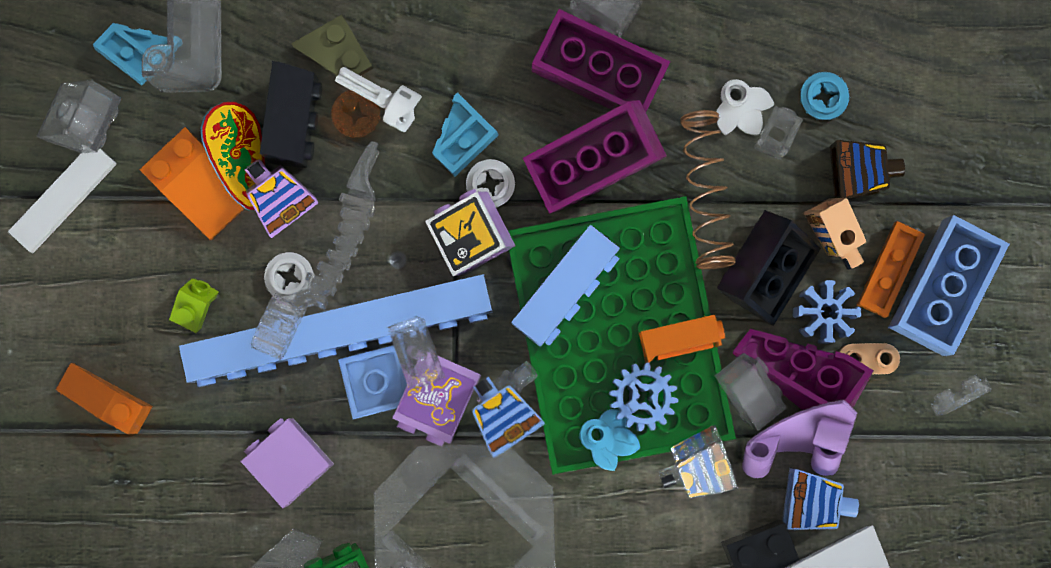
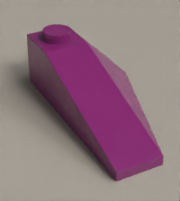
M753 329L747 332L733 351L737 358L802 410L839 400H845L853 408L874 371L845 353L837 351L835 354L818 350L817 346L807 344V346L791 343L784 337Z

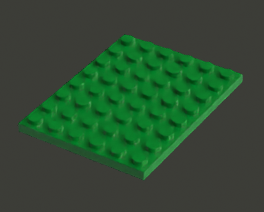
M686 196L508 230L515 244V247L509 250L520 310H522L590 225L620 248L615 254L620 258L609 273L603 269L596 278L600 284L589 297L585 294L582 295L576 303L580 306V309L570 321L565 318L557 326L561 332L550 346L544 342L539 347L526 336L541 419L545 422L543 429L552 475L598 466L593 461L591 450L581 443L579 432L586 421L599 419L606 410L618 409L610 408V404L616 402V397L610 396L609 392L617 391L618 387L612 381L613 379L622 381L621 370L625 369L632 373L631 365L637 364L639 370H642L645 359L639 333L645 330L711 316L702 271L695 264L699 256L696 241L692 235L693 227ZM714 343V347L658 361H656L655 357L649 362L650 371H654L656 367L660 366L662 368L660 376L671 375V379L667 382L668 386H677V390L671 392V397L677 398L678 402L672 403L669 406L675 413L674 415H664L667 422L665 425L655 421V430H650L647 424H644L643 431H637V423H633L629 428L626 427L637 437L640 449L628 456H618V462L672 452L674 447L689 439L692 440L694 447H697L699 445L695 436L700 433L704 444L707 445L705 441L706 436L703 432L710 428L713 429L719 442L736 439L718 349ZM647 376L636 377L643 384H650L654 381V379ZM625 386L623 391L624 405L629 401L630 391L627 389V386ZM638 389L637 392L640 396L637 402L648 404L647 397L650 393L648 391L641 392ZM663 391L658 393L657 403L660 407H662L664 400ZM637 410L632 413V415L638 418L651 417L645 410ZM593 429L591 435L597 441L601 434L598 429ZM686 444L685 446H683L682 448H683V449H687V448H688L687 444Z

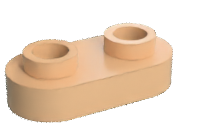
M887 343L848 344L841 347L838 351L849 356L855 353L859 358V362L874 370L872 375L890 374L900 364L898 350ZM883 353L889 356V362L886 365L880 361V356Z

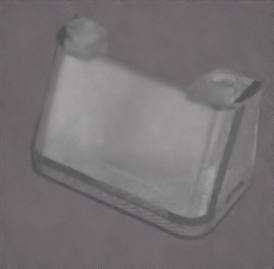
M167 0V44L149 47L144 52L142 58V77L161 93L207 92L219 85L221 81V0Z

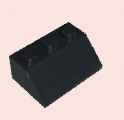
M272 61L260 154L270 164L307 168L308 160L312 161L314 156V142L310 141L312 130L316 131L318 126V112L314 111L316 100H321L322 82H318L319 79L314 72L278 61Z
M764 210L735 257L736 263L729 267L717 289L734 303L774 326L821 248L792 220Z

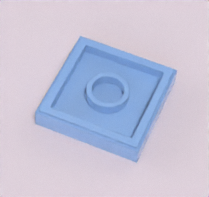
M399 344L338 359L353 419L398 407L408 384Z

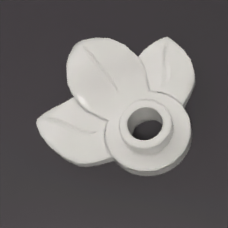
M741 80L728 81L720 93L722 103L716 111L720 114L717 125L724 135L732 132L736 126L747 134L759 135L763 124L761 111L774 106L773 99L761 87H749ZM738 91L741 95L740 100H733L730 97V92Z

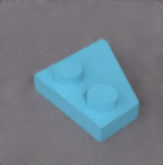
M112 23L96 40L93 47L142 86L180 45V41L176 36L170 35L168 38L154 35L148 30H134L125 25Z
M458 93L453 97V106L448 118H445L443 123L442 135L437 140L432 152L434 157L454 177L499 136L498 132Z

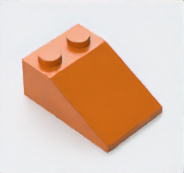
M186 127L139 169L210 240L245 209L226 191L208 159L203 143Z

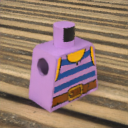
M258 159L245 169L255 183L246 190V194L271 238L318 204L316 197L281 165L269 172L262 161Z

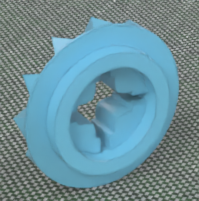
M819 72L810 76L801 88L800 103H802L806 114H810L816 120L829 121L838 117L844 112L849 102V90L846 83L838 75L830 72ZM821 88L824 89L826 94H836L827 101V106L824 105L822 100H813V98L821 93Z

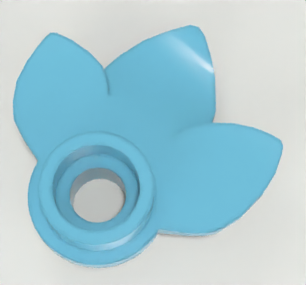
M619 409L606 410L599 419L586 421L579 432L581 443L591 450L593 461L596 465L610 471L616 469L618 456H628L640 449L637 437L625 427L627 419L625 417L618 420L615 418L617 413L620 412ZM593 429L600 431L601 436L597 441L592 438L591 433Z

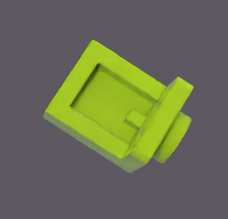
M191 279L179 289L169 320L197 333L202 328L210 303L217 298L219 291L210 287L204 281Z

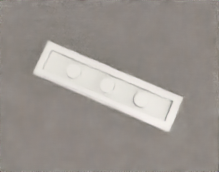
M92 142L13 225L8 233L29 252L34 253L117 163Z

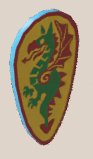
M222 102L212 107L204 116L200 128L201 140L208 159L226 191L243 208L254 210L246 190L255 183L245 169L258 159L265 165V159L260 154L262 140L260 125L255 114L245 105L237 102Z

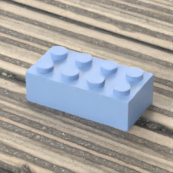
M955 215L943 219L888 328L942 356L954 355L1009 243Z

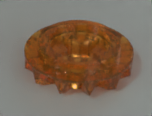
M349 90L342 93L335 100L331 111L332 121L340 133L350 138L365 137L370 132L375 131L380 120V107L367 98ZM359 102L361 113L368 117L358 118L355 126H353V118L344 112L354 111Z

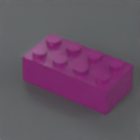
M558 9L532 62V72L611 110L628 101L640 100L645 112H647L671 61Z
M640 100L628 101L523 157V160L549 214L601 191L667 157Z

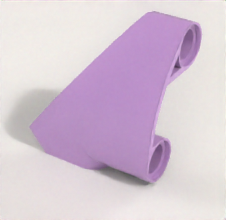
M839 400L811 407L780 420L748 441L742 462L743 471L752 478H763L769 473L777 452L791 451L811 453V467L816 473L823 476L835 474L839 468L842 455L845 453L857 412L845 400Z

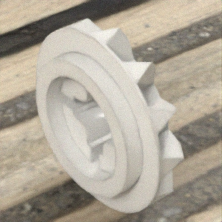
M488 159L478 162L471 168L467 175L466 188L467 192L473 189L477 192H488L497 208L509 201L514 192L515 179L512 171L506 164L498 160ZM486 172H489L493 181L504 180V182H500L499 185L495 186V196H492L488 188H477L486 183Z
M291 252L282 253L274 257L268 263L264 274L265 285L268 291L275 298L289 302L305 297L312 288L314 278L310 263L303 256ZM294 268V275L301 282H290L284 290L285 279L278 272L289 273Z

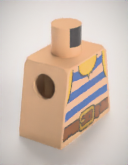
M829 198L804 212L806 219L828 256L841 257L847 270L855 268L864 262L857 248L865 244L866 239L847 198Z

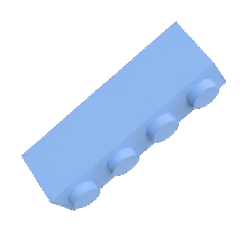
M590 225L511 324L539 347L544 342L550 346L561 332L557 328L564 318L570 321L580 309V306L576 303L582 295L585 294L589 297L600 284L596 278L603 269L609 273L620 258L615 254L620 248Z

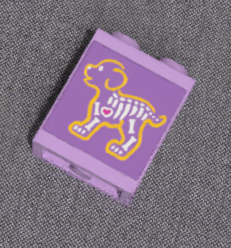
M423 349L393 416V419L399 421L397 427L412 434L415 433L416 429L427 433L425 439L439 446H443L444 442L450 444L472 396L473 387L478 384L481 375Z

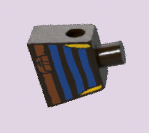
M836 140L830 145L834 198L852 200L877 194L889 188L890 177H903L905 175L903 158L887 159L886 145Z

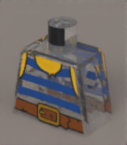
M716 425L674 445L671 448V452L676 465L659 470L664 488L683 482L688 498H697L738 489Z

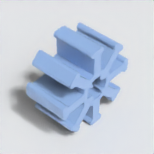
M826 280L818 284L821 287V297L814 291L813 286L805 288L799 294L800 297H804L813 306L812 308H803L802 305L793 308L794 318L800 316H811L812 318L810 323L804 328L799 329V332L804 337L813 336L814 331L820 326L819 344L835 342L833 328L839 333L840 338L849 337L855 329L850 328L841 318L849 317L850 319L861 317V307L843 309L841 306L849 297L855 295V292L850 287L839 290L840 294L833 299V285L836 283L834 280ZM829 306L832 309V312L829 313L832 315V318H823L821 313L824 310H821V307Z

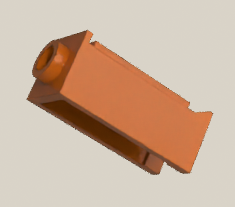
M715 315L641 331L639 338L645 363H649L655 357L656 361L710 349L714 347L713 343L715 347L722 346L721 339H725V332L721 320L716 321Z

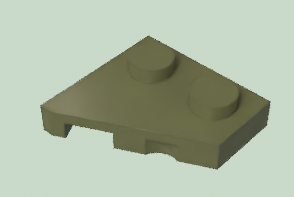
M342 15L291 43L297 52L304 54L317 65L332 72L336 77L342 67L360 76L373 69Z

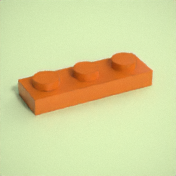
M899 221L894 222L858 300V306L883 318L888 317L923 241L924 233Z

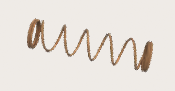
M712 110L694 111L680 118L681 125L687 130L705 133L688 141L683 151L691 158L708 161L693 168L687 174L686 179L695 186L713 189L695 197L690 202L689 207L698 214L718 217L699 225L692 235L695 239L704 243L724 245L700 255L695 263L699 269L725 268L736 263V258L733 256L702 258L712 252L731 247L734 244L730 242L708 241L695 235L696 231L701 227L731 216L729 214L701 212L692 207L693 202L700 197L728 188L727 186H708L694 183L689 178L692 172L703 166L724 161V158L697 157L686 151L687 146L693 141L708 135L721 133L720 130L704 131L689 128L707 126L717 122L720 114ZM713 116V118L702 121H685L695 117Z

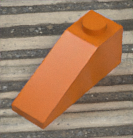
M70 363L56 388L58 392L100 420L126 434H138L153 407L74 363Z

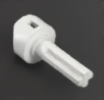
M345 67L340 69L335 79L337 83L385 108L383 122L402 132H406L415 119L414 107L422 98L415 91L402 85L392 94L391 91L374 84Z

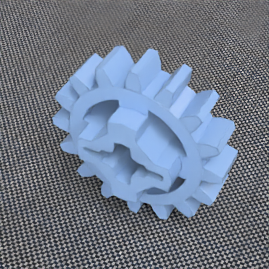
M644 363L642 370H639L637 364L631 365L632 373L625 369L620 371L623 377L622 381L613 379L612 383L618 388L617 391L609 392L610 396L616 397V402L610 404V408L619 409L620 412L615 417L617 420L623 417L627 419L625 427L629 428L633 423H637V431H643L644 424H647L650 430H655V421L665 425L667 422L664 415H674L675 412L669 406L672 403L678 402L677 398L671 397V392L677 390V386H668L667 382L671 379V375L660 376L662 370L660 366L656 367L654 371H650L649 363ZM647 376L654 379V381L650 384H643L636 377ZM625 386H627V389L630 391L629 401L624 405L623 391ZM638 389L641 392L648 391L650 393L647 397L648 404L637 402L640 396L637 392ZM663 391L664 395L662 407L657 403L658 393ZM637 410H645L651 417L638 418L632 415V413Z

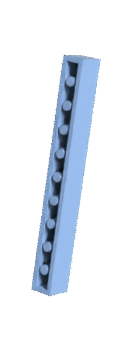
M484 274L184 344L180 345L179 349L186 381L188 383L197 382V387L215 384V378L227 375L228 380L245 377L247 370L255 368L258 369V373L277 369L276 363L288 361V366L307 362L306 356L318 354L319 359L337 355L336 349L348 347L349 352L367 348L366 342L378 340L379 345L397 341L396 335L409 333V337L427 334L426 328L437 325L439 330L457 327V321L469 318V323L487 320V314L493 312Z

